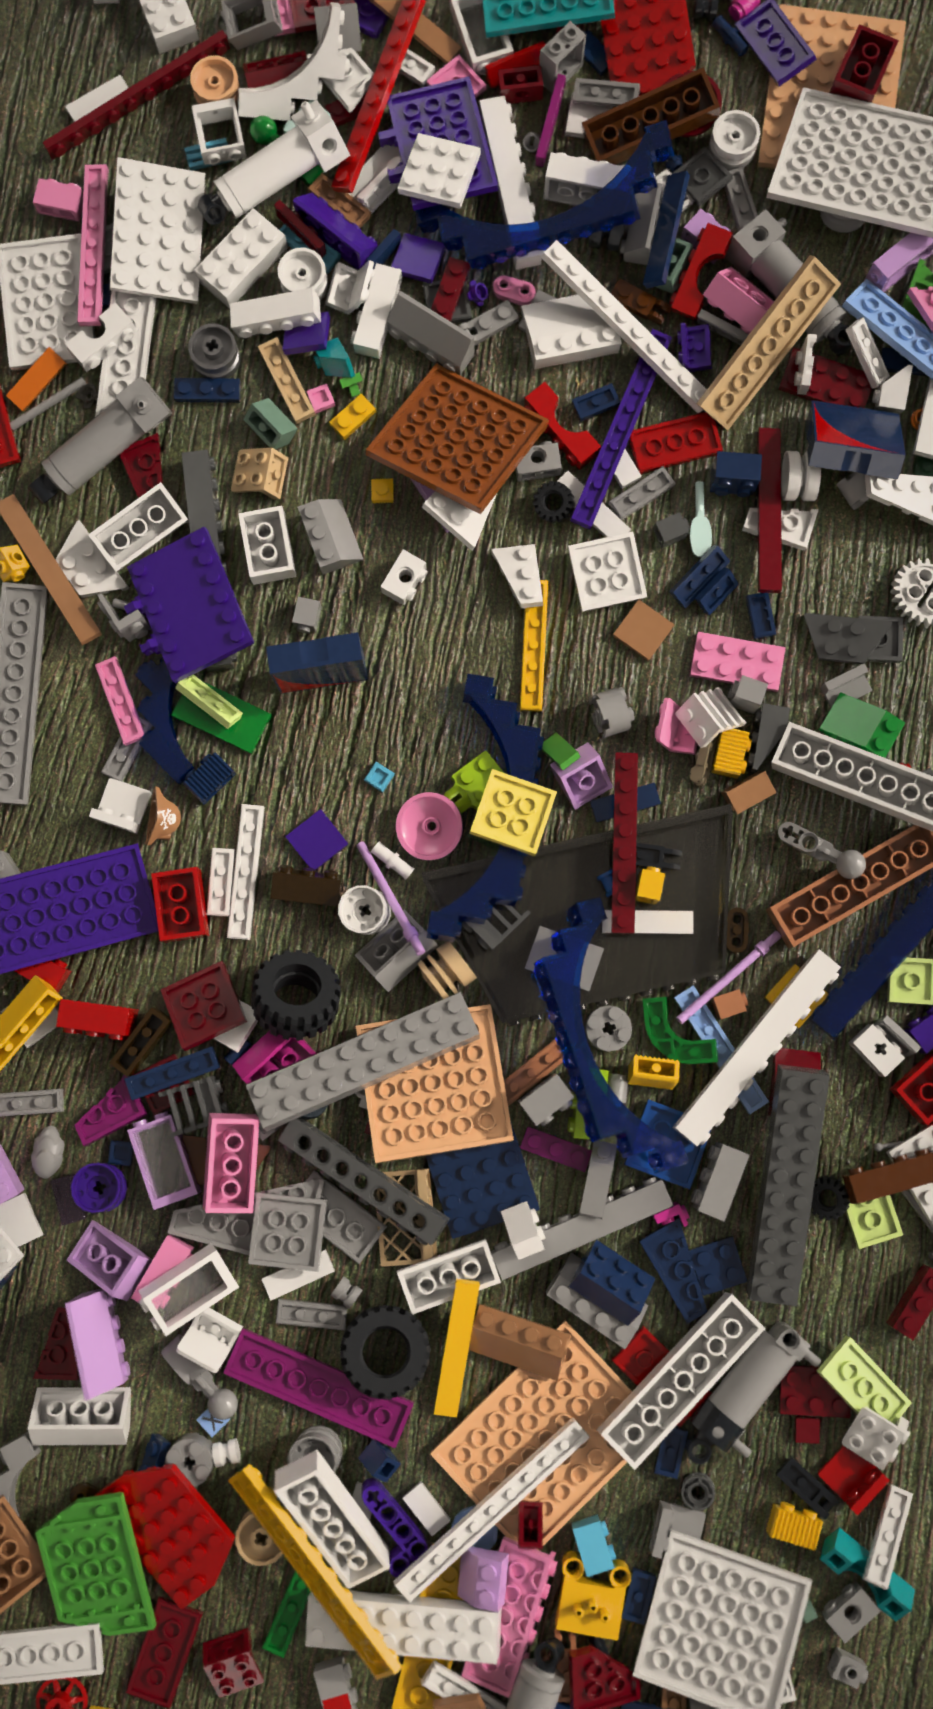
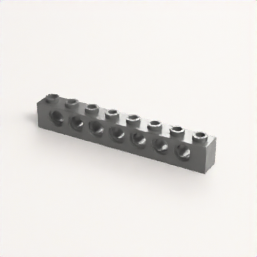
M297 1118L290 1121L278 1141L283 1143L282 1147L286 1151L293 1154L296 1152L302 1156L301 1160L305 1164L318 1167L320 1174L328 1179L334 1178L339 1182L340 1188L357 1194L359 1201L369 1206L371 1204L376 1207L378 1214L388 1219L390 1217L395 1220L398 1228L405 1232L411 1231L416 1235L415 1239L424 1245L434 1244L450 1220L449 1217L305 1119ZM304 1136L310 1140L308 1149L302 1145V1138ZM322 1149H325L329 1154L327 1161L321 1159L320 1153ZM341 1162H344L348 1167L346 1174H342L339 1170ZM360 1175L367 1179L366 1187L359 1185L358 1177ZM379 1188L386 1192L385 1200L378 1198L377 1190ZM398 1201L404 1203L406 1208L404 1213L397 1211L396 1203ZM416 1215L424 1217L425 1224L423 1227L416 1224Z

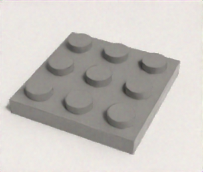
M257 1192L248 1264L318 1272L327 1200Z

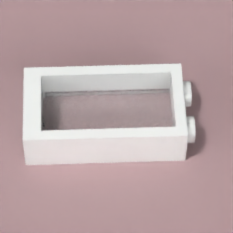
M449 0L450 11L469 66L477 75L486 74L485 65L514 53L508 35L486 38L483 0Z
M210 1243L140 1289L139 1293L142 1299L139 1300V1303L145 1313L148 1311L152 1313L153 1318L150 1320L157 1331L162 1329L165 1336H167L239 1288L213 1244Z

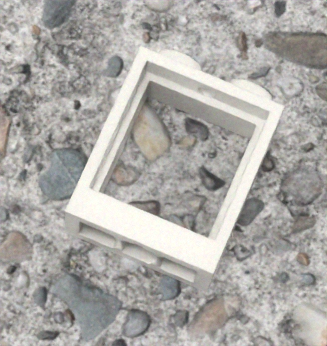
M234 98L192 106L204 165H216L223 161H237L246 157ZM233 119L238 143L207 149L202 125Z

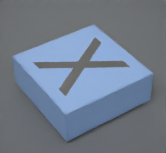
M207 1408L196 1420L213 1437L229 1422L230 1418L218 1420L209 1413Z

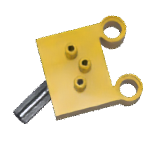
M568 1551L561 1559L563 1575L555 1618L556 1629L587 1635L590 1645L610 1656L603 1638L618 1641L626 1587L631 1581L629 1567L625 1561L616 1559L612 1561L614 1569L608 1570L610 1581L582 1576L584 1565L580 1554L576 1551ZM570 1561L579 1563L578 1567L573 1570L568 1569L566 1566ZM617 1570L625 1571V1575L621 1578L613 1576Z

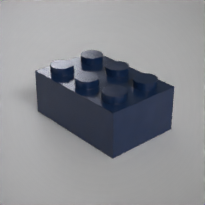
M596 1240L584 1254L569 1288L629 1326L641 1313L655 1278Z

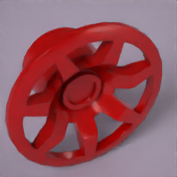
M75 1677L46 1680L39 1688L36 1696V1709H42L41 1698L48 1702L45 1709H74L72 1705L83 1701L82 1709H87L88 1705L87 1691L84 1685ZM64 1679L71 1682L65 1691H61L58 1680ZM53 1682L54 1694L44 1693L45 1687ZM74 1684L81 1690V1696H70Z

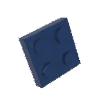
M733 1236L689 1249L703 1296L748 1282Z

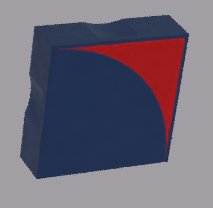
M811 401L805 424L806 439L809 442L807 450L808 466L899 479L906 453L898 413Z
M358 632L266 647L270 675L281 694L368 680L365 656Z

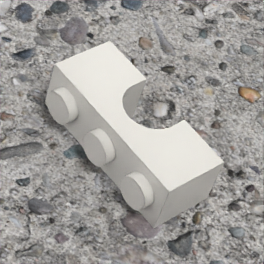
M116 303L99 316L105 327V332L101 337L96 339L89 338L81 330L65 344L70 354L86 372L96 368L102 359L107 355L113 354L119 345L124 341H129L134 336V333L137 332L132 320Z

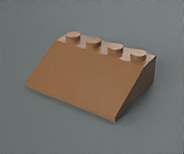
M4 1495L0 1496V1614L47 1577L39 1545Z

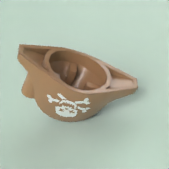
M155 786L150 805L145 845H152L156 839L170 840L171 833L178 828L181 821L178 807L168 801L161 793L160 788Z

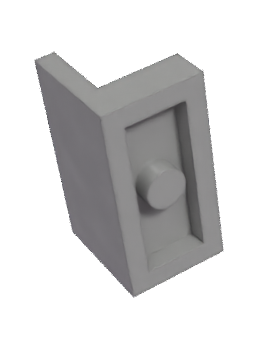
M865 663L825 682L820 687L830 707L840 692L858 699L873 691L865 677V674L868 672Z

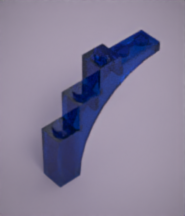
M162 657L158 666L150 660L143 663L138 668V673L135 674L153 693V695L145 697L140 702V707L137 710L155 727L153 731L149 730L142 736V741L139 744L176 783L181 785L185 781V776L191 770H195V768L185 757L177 741L172 717L174 690L177 683L172 681Z

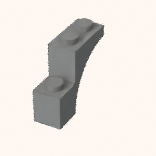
M29 1432L16 1437L0 1448V1458L3 1464L9 1468L0 1473V1496H5L18 1517L20 1515L15 1500L17 1480L26 1463L41 1452L39 1445H32Z

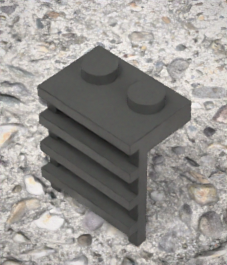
M500 881L469 911L464 912L460 916V919L463 921L461 926L469 934L473 932L478 937L476 941L485 950L489 948L493 951L531 914L527 910L521 916L496 891L502 885ZM492 894L518 919L513 925L487 901ZM484 904L508 930L501 934L477 909Z
M210 1076L158 1093L159 1097L168 1095L178 1130L170 1133V1137L208 1126L209 1113H230L227 1102L222 1100L221 1093L224 1090L220 1079L217 1080L216 1076ZM188 1088H195L204 1123H196L187 1092ZM178 1091L182 1093L191 1127L183 1128L174 1093Z

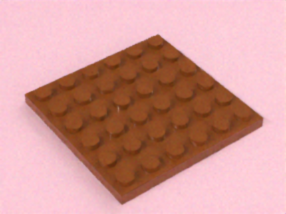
M436 363L366 448V456L481 515L547 428L549 419Z

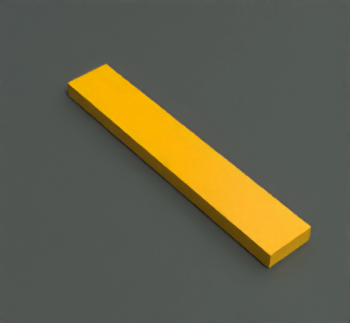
M540 580L543 606L525 608L520 711L542 712L548 580Z
M456 1278L434 1405V1415L457 1417L480 1286L479 1281Z

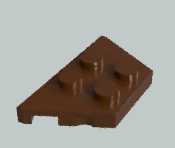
M183 1135V1141L197 1184L204 1185L207 1137ZM258 1144L256 1171L270 1152L272 1145Z

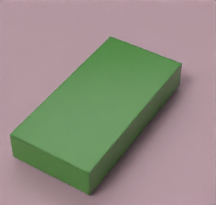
M557 732L539 745L540 749L562 770L581 757L578 751Z

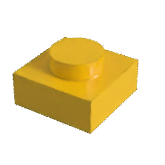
M371 479L372 503H394L393 479Z

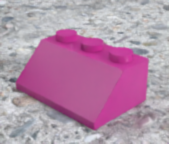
M269 1030L232 1066L246 1084H249L317 1053L304 1039L297 1041L296 1038L282 1039L283 1036L278 1035L276 1037L270 1034Z

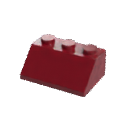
M305 51L243 64L248 88L270 85L288 77L307 60Z

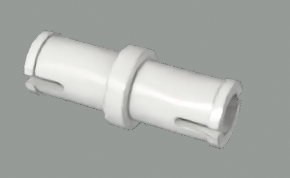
M380 841L370 852L386 864L385 867L388 869L392 868L405 880L415 869L403 861L397 852L394 854Z

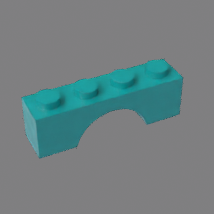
M839 1527L825 1538L820 1560L838 1575L843 1571H852L863 1578L870 1552ZM892 1571L888 1589H883L867 1582L875 1596L877 1607L895 1622L911 1612L915 1589L895 1572Z

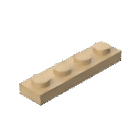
M278 337L259 345L258 349L295 423L298 424L315 416V411L287 355L284 354Z

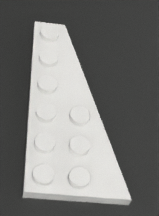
M436 491L424 502L422 508L473 551L496 495L481 515Z

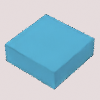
M375 762L364 781L383 793L395 773Z

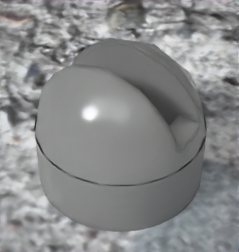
M529 132L525 135L523 146L527 151L534 152L538 149L539 135L535 132ZM531 136L535 137L533 146L530 145Z

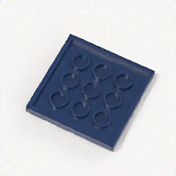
M512 1123L514 1139L512 1142L426 1155L444 1215L450 1218L447 1224L452 1239L503 1223L504 1219L501 1211L527 1201L530 1210L534 1208L536 1211L540 1210Z

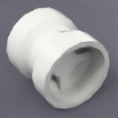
M236 1438L230 1439L226 1444L221 1442L212 1444V1455L216 1468L222 1467L228 1462L232 1464L240 1463V1447Z

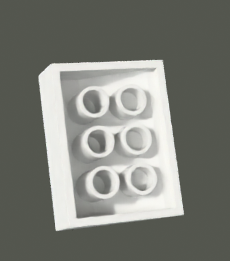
M579 295L521 306L534 370L619 353L622 344L620 336Z

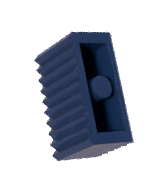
M216 752L212 755H206L201 761L202 765L196 771L194 769L191 770L184 778L186 781L183 782L204 805L236 775L232 768Z

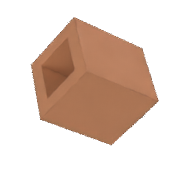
M740 989L711 999L717 1020L747 1011L748 1001L745 993H741Z

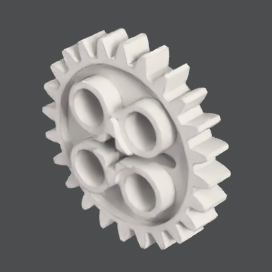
M919 558L915 563L910 561L906 566L903 565L894 576L895 579L891 583L893 589L890 593L895 596L891 601L898 602L895 609H902L901 617L908 615L909 623L914 619L916 620L917 627L924 622L925 628H928L930 624L933 626V609L929 607V605L933 607V588L921 604V607L919 608L917 605L933 582V564H930L929 558L923 563Z

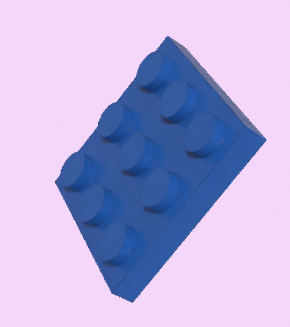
M647 1099L624 1164L690 1189L706 1143L694 1146L672 1128L683 1115V1112Z

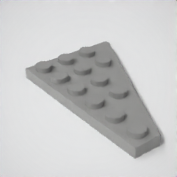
M320 1178L260 1192L321 1199L326 1179ZM257 1192L254 1193L253 1213H205L203 1204L174 1210L168 1234L205 1244L212 1243L216 1247L249 1255Z

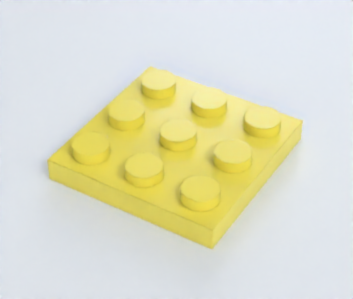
M492 769L469 834L535 856L557 791Z

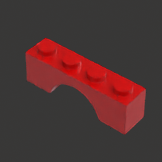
M707 223L706 228L700 230L697 241H699L697 249L691 251L688 259L690 265L687 271L684 270L679 279L681 286L678 292L675 291L670 300L673 312L697 321L698 314L706 301L703 294L697 288L698 274L708 262L715 259H724L733 238L732 232Z
M543 382L524 398V407L549 419L548 426L543 433H548L552 438V443H558L559 450L566 454V459L571 466H576L581 470L598 456L601 446L587 430L571 432L559 425L555 418L559 397L546 382Z

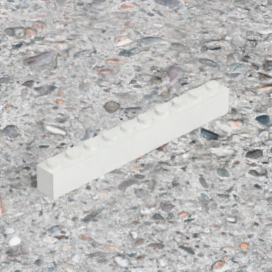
M820 949L814 951L672 1128L694 1146L705 1144L711 1136L708 1132L713 1126L718 1127L725 1119L724 1112L728 1107L732 1109L738 1103L740 1098L737 1096L742 1090L747 1091L754 1082L753 1076L757 1072L761 1073L768 1065L766 1060L771 1054L776 1055L783 1046L781 1041L785 1036L789 1038L797 1028L795 1026L799 1019L803 1020L810 1013L811 1009L809 1006L813 1001L818 1002L825 994L823 989L828 983L831 985L838 978L839 974L837 971L841 967Z

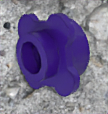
M475 280L469 282L470 289L467 293V298L475 302L477 306H483V300L488 297V290L483 283H476Z

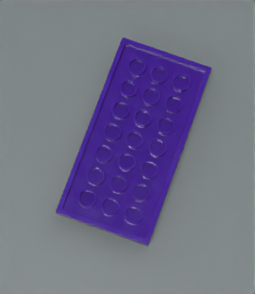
M138 843L0 879V974L159 932L156 907Z

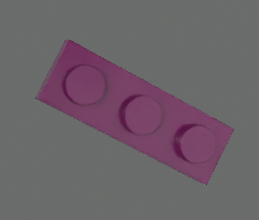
M528 1126L520 1149L583 1172L586 1171L592 1154L591 1149Z

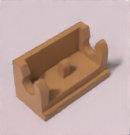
M757 771L721 791L730 810L736 814L777 793L766 771Z

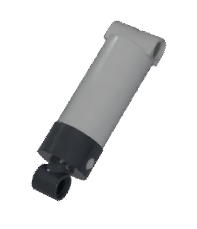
M777 1322L768 1332L764 1330L745 1350L710 1397H707L690 1419L691 1423L698 1429V1432L695 1435H691L685 1443L686 1453L692 1462L704 1464L709 1461L711 1450L714 1446H718L725 1452H728L733 1447L745 1458L749 1457L751 1449L743 1444L739 1438L745 1432L744 1428L766 1399L797 1360L800 1362L804 1357L815 1367L821 1364V1359L809 1350L810 1344L787 1323ZM789 1333L788 1337L783 1340L784 1335ZM701 1444L704 1446L700 1454L692 1453L695 1445Z

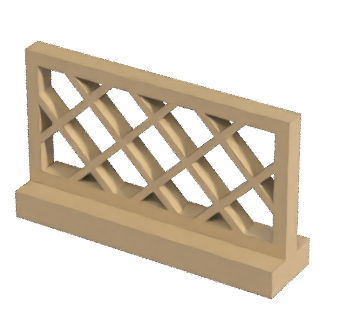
M430 1168L383 1172L403 1187L405 1186L400 1181L405 1175H414L415 1185L410 1192L415 1190L416 1196L433 1206ZM382 1188L377 1190L378 1198L380 1200L386 1199V1192ZM402 1202L396 1203L397 1211L400 1209L405 1212L406 1209L402 1206ZM377 1213V1219L383 1222V1217ZM417 1215L418 1219L415 1218V1222L418 1226L423 1227L425 1219L423 1216ZM390 1217L386 1218L383 1224L386 1225L388 1222H391L398 1229V1232L392 1239L384 1232L379 1237L381 1267L413 1265L438 1256L437 1242L432 1245L419 1243L415 1237L413 1238L408 1232L398 1228L396 1221ZM401 1232L411 1240L404 1250L394 1242ZM413 1243L420 1249L421 1258L413 1259L406 1253ZM392 1245L401 1254L396 1260L387 1261L386 1250Z

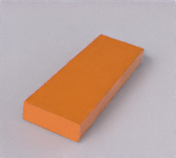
M48 347L6 396L24 412L67 362L51 347Z

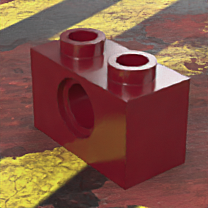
M541 65L498 70L499 96L505 95L507 104L543 99L544 84Z

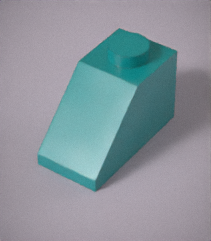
M338 337L327 341L326 349L315 351L316 355L313 356L317 369L322 368L325 376L348 378L355 376L350 358Z

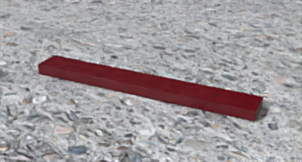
M759 427L757 431V454H762L761 480L758 484V592L780 594L782 591L781 429Z

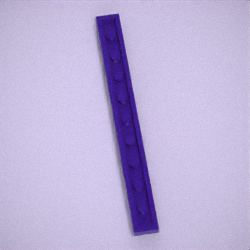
M652 329L651 334L668 349L672 337ZM641 356L570 522L591 530L657 375V372Z

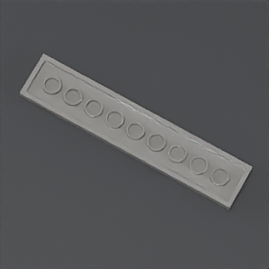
M2 582L0 599V804L28 806L48 599V590L42 585Z

